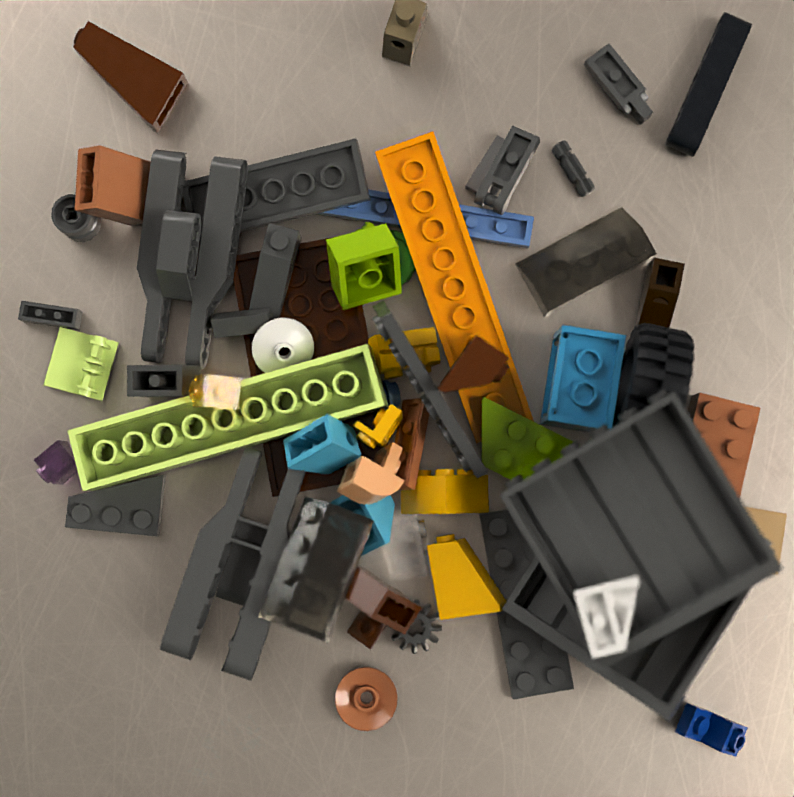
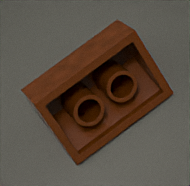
M475 335L437 386V389L444 393L490 385L492 382L499 383L509 369V366L505 364L509 357L480 336Z

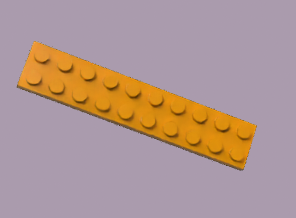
M432 131L376 151L375 154L449 367H452L475 335L480 336L509 357L505 363L509 366V369L499 383L492 382L490 385L458 390L476 444L482 442L481 400L483 397L534 421L434 132Z

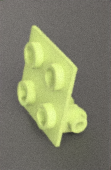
M60 327L43 385L103 401L119 342Z

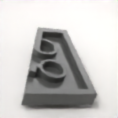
M166 475L69 496L65 527L159 536Z

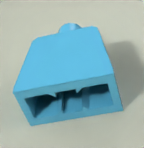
M328 414L283 440L288 468L293 470L331 474L361 457L355 430Z

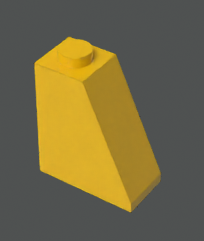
M454 534L436 537V543L427 545L440 620L502 611L503 606L507 602L465 538L455 539Z

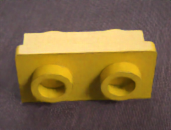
M390 404L387 410L381 408L372 422L375 427L374 430L357 421L354 425L358 432L356 437L372 449H375L377 445L381 448L385 447L403 419L402 411Z

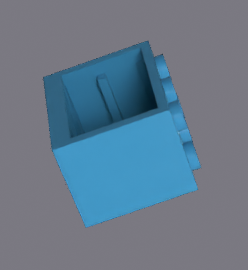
M562 325L554 333L540 425L588 433L604 424H607L609 429L612 428L626 335ZM555 341H558V347L554 345Z

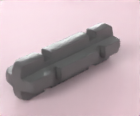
M563 140L552 148V152L557 160H561L560 165L571 183L576 184L575 189L579 196L584 197L590 194L595 189V186L590 178H586L587 173L576 155L571 154L572 149L568 142Z

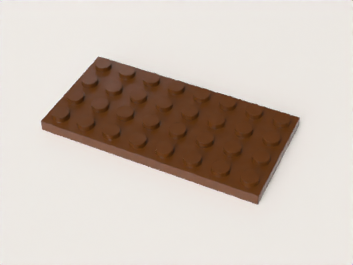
M330 238L300 243L280 318L295 319L309 330L314 342V353L311 360L368 344L369 340L363 305L343 310L332 288L326 240ZM261 251L237 255L234 285L239 311L249 310ZM255 334L243 335L251 377L265 374L257 366L253 358L252 341ZM287 347L279 350V354L282 356L290 352V349ZM379 411L341 422L351 426L357 436L358 432L354 428L355 423L359 421L366 427L374 430L375 427L372 422ZM287 437L263 443L272 497L279 496L288 471L283 442ZM357 437L361 456L373 461L376 452L382 448L377 445L375 449H372L358 440L359 438ZM347 465L331 474L306 471L300 492L340 485Z

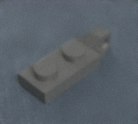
M609 43L584 62L587 70L626 116L631 113L640 125L651 117L653 111L645 102L649 98L645 93L646 88Z

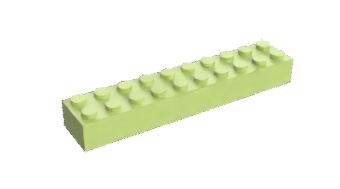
M365 344L67 431L82 491H95L287 437L326 414L343 421L379 411L381 408L386 409L389 406L373 348Z

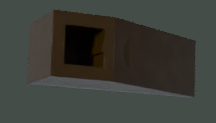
M654 257L647 264L635 326L649 323L670 327L680 292L684 263Z

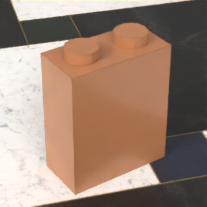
M101 145L78 149L75 211L126 225L143 224L151 162Z

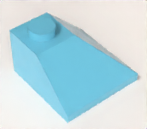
M342 495L319 508L342 553L352 560L390 542L395 505L391 495L368 505L357 503Z

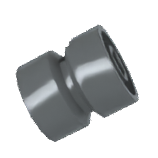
M74 194L62 196L52 207L51 217L53 224L70 239L76 242H86L92 240L98 234L101 228V218L75 211Z

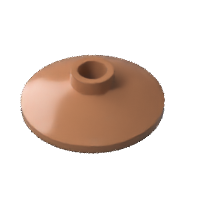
M361 667L350 671L342 678L336 689L335 705L339 716L347 725L360 731H372L381 728L393 717L397 707L398 696L393 681L387 674L376 668ZM363 692H370L373 699L368 703L363 702L361 694Z

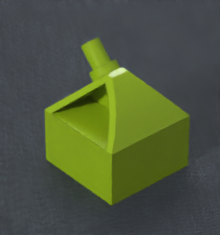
M365 222L362 228L357 229L355 232L326 240L331 285L343 310L402 294L399 246L386 223L374 226L371 222Z

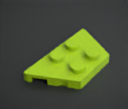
M483 397L481 400V461L486 468L510 480L518 475H521L524 480L534 474L533 466L547 458L551 462L563 457L560 450L574 443V441L486 397Z

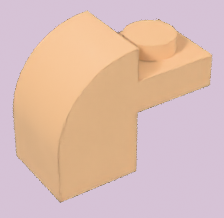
M392 442L378 450L373 461L361 456L346 466L337 492L357 503L366 505L374 504L395 493L404 482L403 479L395 475L401 465L399 458L403 448Z

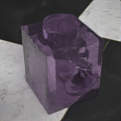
M57 440L34 459L35 463L39 466L36 469L37 473L47 483L64 484L78 472L72 447L67 441Z

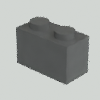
M127 365V397H177L201 392V368L199 365Z

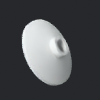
M276 318L266 322L258 329L252 341L254 361L265 373L310 361L314 353V342L311 333L305 325L291 318ZM283 347L290 349V352L285 356L279 354V350Z

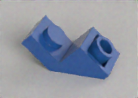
M686 703L675 732L686 738L702 742L722 753L736 757L738 751L745 744V734L748 728L704 708Z

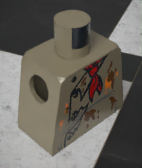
M395 0L384 31L383 58L408 66L411 65L428 16L427 3L420 0ZM399 41L404 44V47L397 46L393 42Z

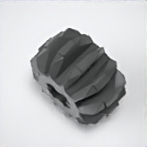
M415 599L414 602L420 606V601ZM427 603L422 611L420 610L413 621L416 622L417 619L422 621L421 627H424L422 632L416 630L412 634L409 632V628L406 634L398 631L391 636L393 641L404 638L399 646L401 650H404L408 643H412V654H416L417 644L421 643L424 651H428L427 639L434 643L439 641L438 637L431 633V631H442V625L431 624V622L439 618V613L435 612L429 616L427 615L432 607L430 603Z

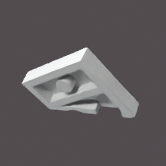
M638 575L574 590L592 658L626 651L639 586Z

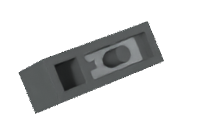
M272 223L268 224L260 252L249 310L271 307L273 319L280 318L302 240L298 230Z

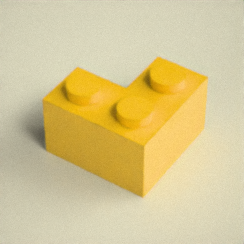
M435 469V476H431V470H419L415 490H401V514L489 513L488 475L476 478L472 469L468 472H465L464 469H457V475H454V469Z

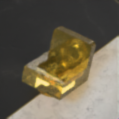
M208 374L196 375L195 381L191 382L189 388L190 400H193V407L238 410L241 377Z

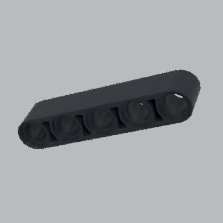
M726 12L722 14L665 143L666 146L694 157L748 37L752 23Z

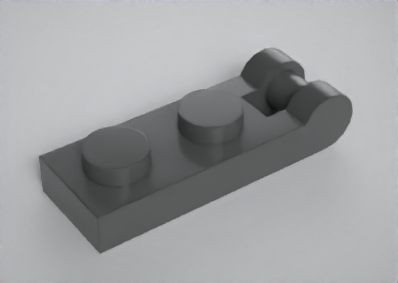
M512 125L475 195L474 203L482 207L484 205L493 208V212L503 215L540 144V137ZM493 186L501 189L498 197L490 193Z

